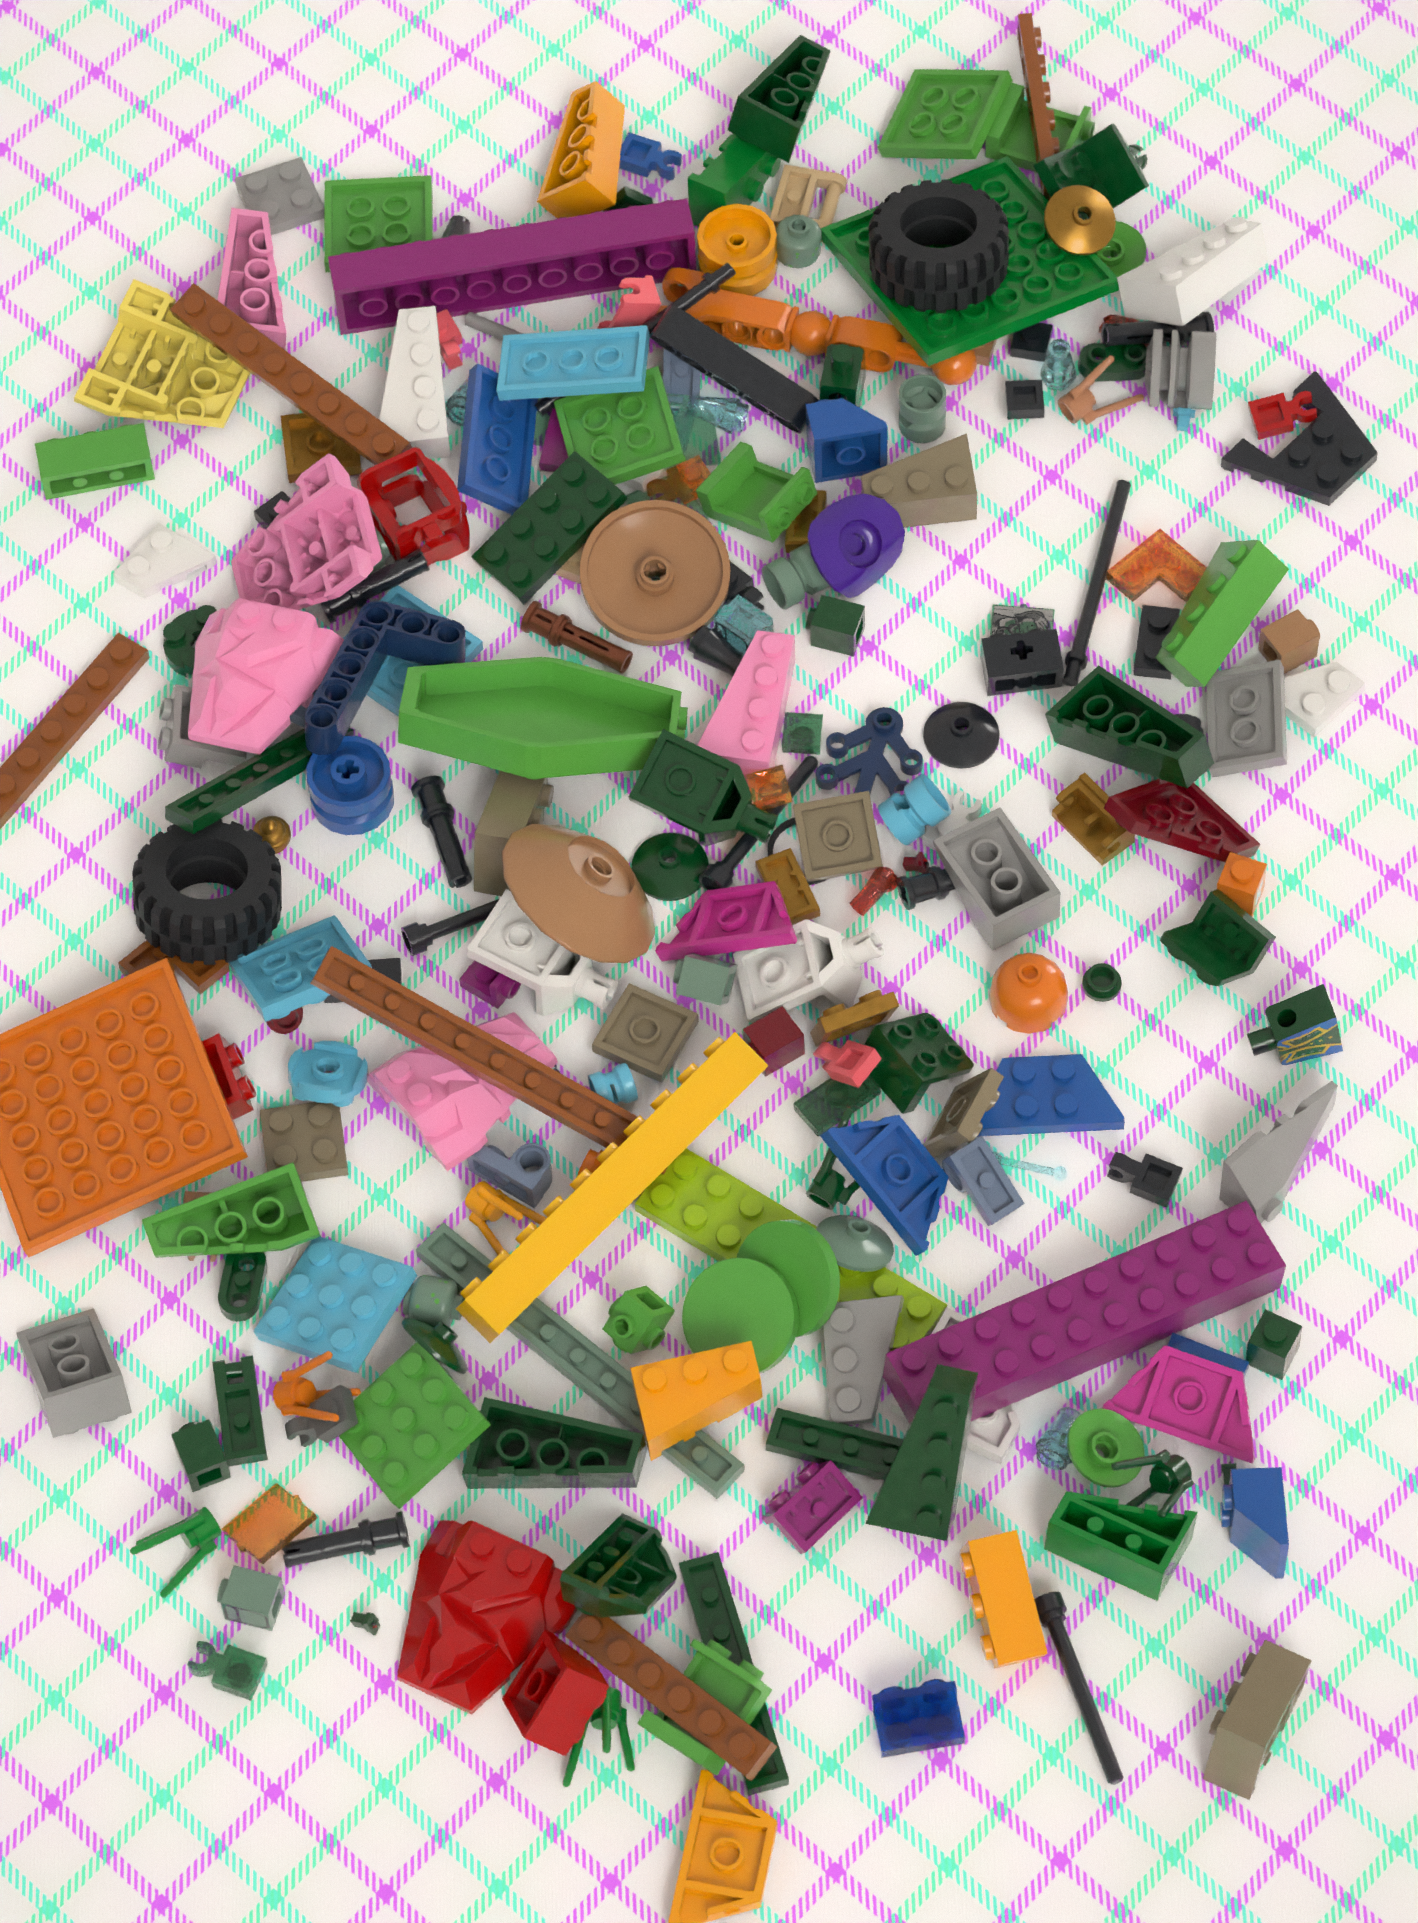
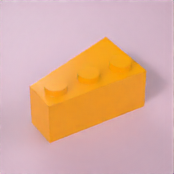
M752 1341L630 1367L650 1461L660 1457L662 1451L681 1440L686 1442L695 1437V1432L715 1421L719 1423L763 1398L761 1377Z
M1017 1530L967 1541L960 1549V1563L964 1577L968 1578L973 1593L970 1595L973 1615L975 1619H980L984 1635L980 1636V1643L985 1660H992L994 1669L1046 1656L1048 1652Z

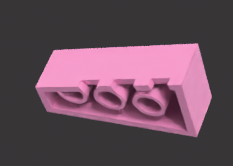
M231 208L217 300L286 350L287 333L283 320V308L278 288V275L273 256L268 212Z
M757 630L697 744L739 765L747 784L771 786L796 661L795 635Z

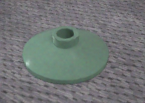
M835 1215L822 1220L816 1228L832 1248L837 1264L843 1268L853 1271L871 1272L884 1268L892 1259L894 1247L890 1237L879 1226L866 1219L851 1215Z

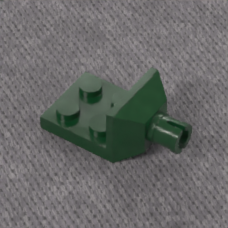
M1115 123L1110 124L1080 145L1044 158L1033 165L1050 197L1068 186H1087L1100 192L1109 201L1113 209L1149 187L1143 172L1148 161L1147 155L1136 156L1137 153L1144 149L1137 144L1128 145ZM1078 211L1079 218L1082 220L1089 219L1086 213Z
M665 729L662 730L628 796L630 801L698 833L699 844L706 847L735 838L738 831L759 839L760 842L765 844L770 837V830L773 831L778 819L777 815L770 814L752 804V794L739 765Z

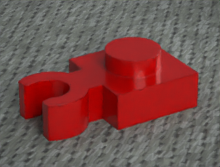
M1284 392L1249 401L1248 410L1257 439L1261 440L1294 431L1293 421L1295 420L1302 423L1313 422L1317 418L1316 408L1309 410L1301 408L1303 404L1312 402L1311 392H1300L1291 401H1286Z

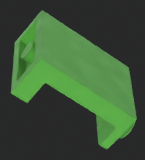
M1011 83L986 137V158L998 160L1008 156L1017 167L1036 172L1033 167L1036 164V156L1027 101L1024 100L1025 86ZM1084 105L1080 116L1053 109L1055 131H1051V136L1058 137L1059 152L1080 145L1093 136L1095 122L1091 121L1092 107Z
M740 441L696 489V493L705 516L773 543L790 526L799 513L811 503L817 495V490L808 468L801 467L792 475L757 461L752 445Z
M694 1638L690 1646L696 1650V1654L683 1674L750 1725L772 1692V1689L761 1681L765 1673L745 1660H742L739 1666L728 1659L732 1653L712 1639H710L706 1646ZM646 1709L637 1723L650 1734L716 1776L726 1763V1761L660 1710L655 1715Z

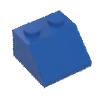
M843 398L834 400L824 399L806 404L807 451L815 483L862 476L888 465V427L886 421Z
M1282 1467L1231 1469L1229 1485H1222L1223 1502H1220L1221 1527H1229L1230 1542L1275 1579L1284 1578L1289 1537Z

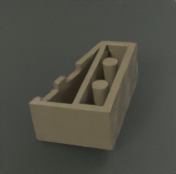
M967 433L862 475L861 494L885 499L899 513L904 528L976 520L977 488Z
M499 771L475 830L474 892L502 896L506 889L510 891L504 879L502 851L513 832L531 824H543L545 807L550 808L554 794V786L548 784V778L533 780Z

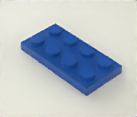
M477 363L469 370L457 489L467 496L512 515L529 497L537 413L534 404L538 402V398L500 401L497 394L499 373Z

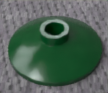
M662 833L650 837L638 847L634 853L631 868L645 894L658 900L676 901L691 896L702 887L699 882V876L709 865L705 850L693 838L680 833ZM667 858H674V859H676V860L673 861V862H665V861H664V859H667Z
M403 1319L401 1324L406 1332L432 1356L458 1373L465 1374L468 1371L463 1355L453 1343L458 1335L449 1326L441 1321L433 1327L416 1319Z

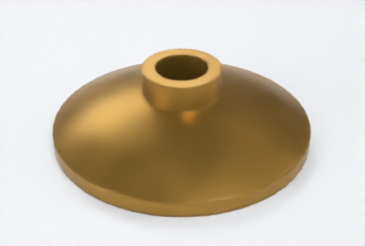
M1073 185L1057 191L1047 203L1044 212V225L1048 236L1055 245L1070 254L1090 255L1102 250L1109 243L1115 231L1116 219L1111 204L1100 192L1087 186ZM1078 211L1086 213L1089 219L1082 220L1079 218Z

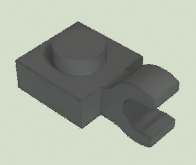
M340 1384L310 1404V1409L337 1414L339 1416L337 1422L301 1416L289 1420L284 1426L287 1439L291 1441L299 1436L301 1446L303 1447L313 1444L317 1439L329 1443L358 1424L351 1390Z

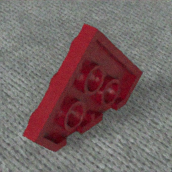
M1156 779L1109 796L1104 806V809L1115 818L1117 824L1132 834L1226 863L1230 852L1249 858L1256 854L1261 845L1195 783L1185 788Z

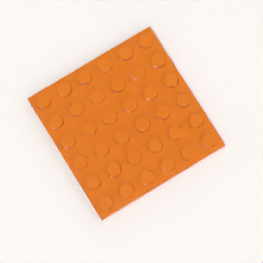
M167 958L0 1034V1188L22 1248L28 1257L34 1256L248 1157L172 965Z

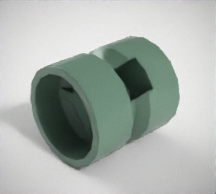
M918 374L911 376L899 388L900 432L906 439L915 443L935 441L942 436L946 428V389L938 378L931 375Z
M808 542L790 552V559L787 560L784 557H780L761 569L768 592L776 604L785 610L803 601L805 592L814 595L829 587V584L821 576L811 557Z

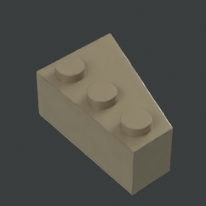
M1264 1640L1257 1655L1252 1652L1248 1654L1240 1673L1244 1677L1241 1683L1233 1682L1225 1700V1704L1228 1705L1226 1712L1218 1710L1211 1723L1209 1733L1215 1737L1203 1780L1250 1800L1255 1790L1259 1770L1262 1765H1267L1272 1754L1270 1749L1279 1732L1283 1731L1304 1688L1312 1660L1267 1640Z

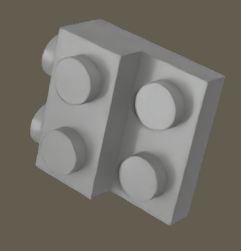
M175 684L170 698H163L159 713V719L166 721V727L161 728L158 738V749L165 750L164 761L200 769L205 760L234 766L245 762L247 752L189 740L188 725L192 687Z

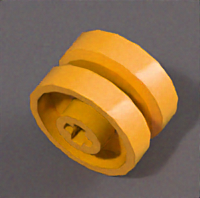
M743 204L721 206L708 213L700 223L697 233L699 271L704 274L707 272L712 274L728 262L736 274L720 285V289L750 296L765 290L775 279L778 267L776 252L777 234L774 222L765 212L754 206Z

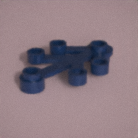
M877 708L868 714L865 726L846 735L835 732L827 737L826 752L834 759L843 758L848 754L849 749L870 740L871 742L867 751L836 766L828 763L820 765L815 773L816 784L823 790H831L838 785V782L860 772L854 793L869 791L871 794L876 775H878L889 791L890 796L898 791H904V786L908 782L899 779L884 757L886 744L890 746L899 758L901 771L909 776L917 775L921 772L923 756L919 751L910 749L901 736L903 731L902 716L892 708ZM881 722H888V723H890V724H889V725H886V726H883V725H880L879 723H881ZM834 743H841L844 746L841 748H833L831 745ZM912 759L917 761L918 763L915 765H908L905 762L907 760ZM824 774H830L833 776V778L825 780L822 779L821 776Z

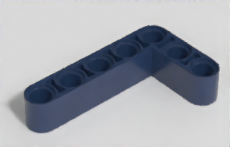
M371 601L365 604L358 613L305 712V744L307 749L316 755H327L337 750L387 655L426 666L465 663L466 631L464 626L455 620L384 601Z

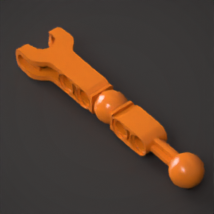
M671 268L668 270L662 282L663 292L667 300L670 302L677 300L700 283L704 273L684 268ZM723 289L716 294L711 292L685 311L733 343L767 350L779 351L784 349L785 352H790L793 346L797 352L805 356H817L823 353L826 356L827 347L831 344L860 347L865 350L866 370L874 372H888L893 368L895 361L932 368L933 374L941 382L950 386L960 385L969 381L977 367V358L973 349L928 366L909 343L902 342L903 336L893 325L853 316L839 317L834 314L831 321L827 315L817 310L805 311L799 314V307L796 306L793 308L780 301ZM660 305V307H659V309H658V311H657L656 314H658L660 311H662V310H663L664 308H666L667 306H666V305Z

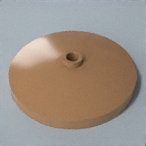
M645 500L628 504L615 510L594 528L585 543L581 555L580 585L589 611L607 631L618 638L634 644L666 646L692 638L703 626H708L719 614L727 598L730 586V560L721 535L701 514L679 503L665 500ZM652 577H659L660 580H658V581H652L651 578H652Z

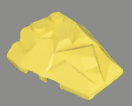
M133 279L119 307L118 322L95 368H89L74 396V402L107 416L224 428L251 373L175 318L170 311L176 303L172 296L162 290Z

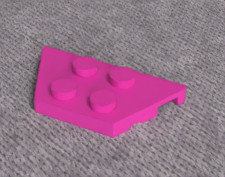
M771 881L705 891L694 903L692 910L685 914L676 924L679 933L669 944L660 942L655 952L661 962L684 959L686 955L691 953L707 956L796 944L797 937L782 893L776 882Z
M1164 1345L1150 1359L1146 1366L1137 1371L1127 1381L1128 1383L1111 1400L1109 1399L1103 1405L1102 1409L1119 1413L1129 1421L1254 1464L1255 1452L1243 1372Z

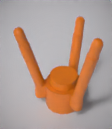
M327 1351L293 1370L281 1373L282 1380L278 1381L274 1386L273 1399L283 1416L297 1415L331 1422L339 1420L337 1414L308 1408L312 1402L332 1389L316 1391L315 1385L311 1381L300 1377L333 1357L332 1352ZM349 1388L352 1396L360 1395L361 1390L359 1388Z

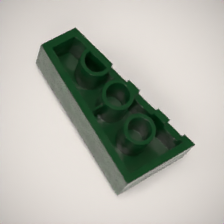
M803 35L797 37L738 95L727 131L739 136L741 140L752 143L789 163L819 88L831 50Z
M1099 665L1045 713L1055 743L1185 788L1192 785L1214 764L1205 734Z
M937 1364L876 1495L865 1524L947 1541L956 1516L978 1372Z
M484 1397L480 1412L491 1425L470 1444L462 1471L467 1489L637 1488L648 1450L644 1434Z

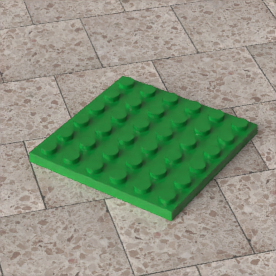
M1008 156L947 179L952 180L953 184L960 185L963 182L970 184L976 191L980 188L986 192L990 199L993 198L1002 207V211L1006 214L1008 220L1009 255L1007 275L1000 284V287L991 296L986 295V299L976 306L969 304L965 310L957 312L955 309H949L946 313H936V310H926L925 313L916 311L910 305L907 308L897 304L895 298H888L874 283L869 266V223L877 207L820 228L821 241L928 366L1119 291L1117 276L1096 253L1074 255L1063 251L1053 243L1044 225V212L1049 201ZM935 244L925 247L946 248L951 247V245Z

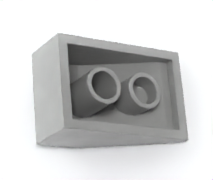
M1001 807L933 840V845L973 924L992 951L1060 917L1061 892Z
M94 1308L16 1332L53 1438L73 1434L80 1429L102 1422H110L118 1417L132 1413L122 1373Z

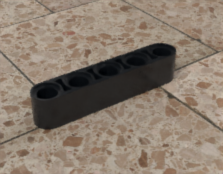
M670 304L649 335L662 348L796 433L801 434L806 427V404L819 401L808 390L674 305Z

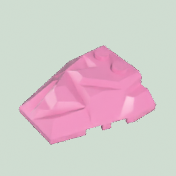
M328 453L305 470L295 481L296 485L300 486V488L289 502L280 500L273 508L279 514L268 528L265 529L259 526L231 560L239 598L300 610L339 598L367 578L372 572L373 567L381 561L383 557L367 497L361 490L351 485L348 472L335 456Z
M241 598L235 600L227 609L221 608L208 617L195 644L188 725L189 740L260 755L291 724L290 716L301 705L305 708L309 706L313 699V693L319 688L344 639L333 630L319 628L316 617L309 612Z
M515 1012L476 1025V1027L550 1068H553L558 1062L552 1051ZM422 1045L394 1055L367 1073L369 1085L386 1104L391 1100L397 1104L419 1129L427 1150L447 1172L478 1152L488 1142L486 1137L487 1131L497 1120L504 1123L511 1116L509 1107L517 1099Z

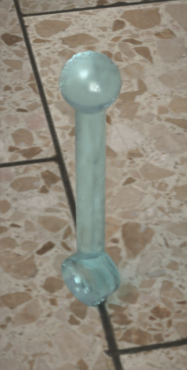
M992 1151L1001 1165L1050 1175L1056 1181H1064L1068 1176V1171L1063 1166L1051 1168L1002 1157L998 1152Z

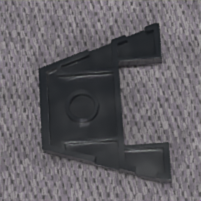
M1314 371L1293 391V398L1300 392L1310 391L1312 402L1303 404L1302 407L1306 410L1316 408L1317 418L1275 458H1271L1242 438L1221 458V467L1230 472H1234L1237 469L1251 474L1250 479L1262 483L1269 480L1283 485L1287 492L1330 506L1377 461L1378 452L1322 377Z

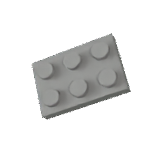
M1274 660L1216 671L1206 685L1208 746L1214 764L1209 768L1212 777L1287 765L1284 667L1281 661Z

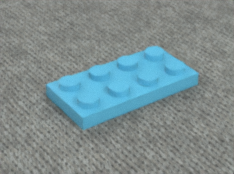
M645 325L503 335L497 383L499 400L644 391L650 339L648 327Z

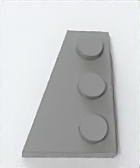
M902 1295L837 1302L832 1315L823 1325L830 1421L845 1425L874 1423L884 1383L883 1369L885 1356L893 1347L896 1335L895 1328L904 1303Z

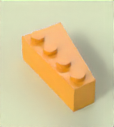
M597 81L571 92L539 192L537 203L556 218L587 215L605 210L616 204L625 105Z

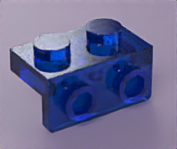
M932 1679L922 1683L920 1687L904 1689L900 1686H892L882 1689L879 1694L872 1695V1714L881 1758L965 1744V1734L957 1700L955 1681L945 1682L943 1679Z

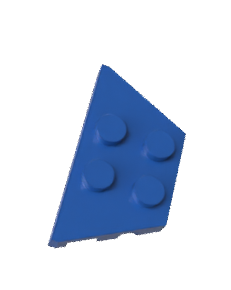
M1082 1054L1002 1058L996 1070L1004 1076L997 1089L1000 1092V1096L995 1105L989 1111H985L980 1122L983 1124V1127L977 1137L981 1135L1001 1136L1124 1130L1125 1119Z
M901 1116L884 1117L878 1121L868 1120L841 1128L831 1127L819 1136L914 1255L918 1256L925 1252L930 1243L926 1240L931 1223L937 1219L940 1209L939 1199L945 1192L949 1177Z

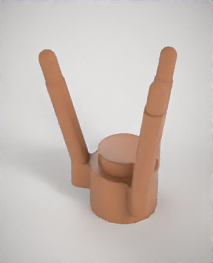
M1108 356L1079 385L1058 399L1057 403L1061 412L1071 423L1075 424L1082 419L1088 425L1098 417L1128 407L1144 399L1143 394H1138L1093 410L1092 406L1096 404V399L1088 388L1096 382L1095 380L1114 361V356Z

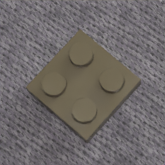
M869 791L793 805L807 882L883 869Z
M628 983L594 1039L592 1052L618 1064L626 1063L630 1069L662 1083L698 1024L699 1015L694 1011Z
M990 1068L955 1086L923 1144L933 1158L947 1151L953 1152L959 1145L965 1142L971 1143L975 1140L983 1127V1124L980 1122L985 1111H989L995 1105L1000 1096V1092L997 1089L1004 1078L1003 1075Z
M310 1102L260 1110L267 1172L294 1163L301 1182L349 1175L340 1107L332 1103Z

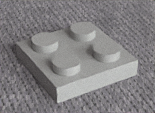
M302 157L234 178L236 189L245 209L268 212L271 235L324 219V205Z

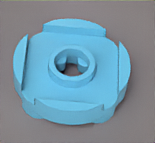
M337 1041L315 1042L314 1049L307 1050L304 1053L303 1047L296 1050L288 1062V1082L292 1087L293 1097L302 1101L310 1100L319 1103H332L337 1107L349 1106L353 1103L354 1096L359 1094L366 1086L368 1073L366 1059L362 1060L357 1056L358 1050L353 1046Z

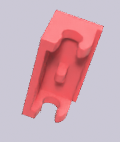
M645 275L644 278L622 279L619 284L620 288H632L634 290L632 293L621 296V304L612 321L600 322L597 329L641 326L654 317L661 305V301L652 275Z

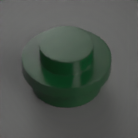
M1105 963L1093 965L1085 972L1082 979V988L1085 994L1092 1000L1099 1002L1114 999L1120 993L1122 986L1120 974L1114 967Z

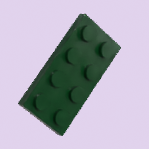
M574 451L471 558L488 575L525 605L587 541L594 528L605 517L619 509L628 498L622 490Z

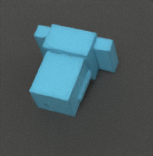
M1181 407L1173 408V416H1177L1176 426L1178 431H1188L1190 418H1195L1196 410Z

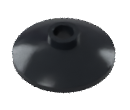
M954 702L938 708L927 719L923 731L924 744L929 754L939 763L959 769L975 767L987 761L995 753L1000 738L999 726L993 715L983 707L969 702ZM957 727H966L967 729H966V730H958V729H956V728H957Z

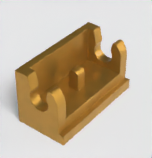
M1084 772L1076 781L1056 796L1055 799L1059 804L1052 810V817L1103 866L1131 846L1135 841V834L1128 832L1125 828L1118 825L1115 818L1104 809L1109 795Z

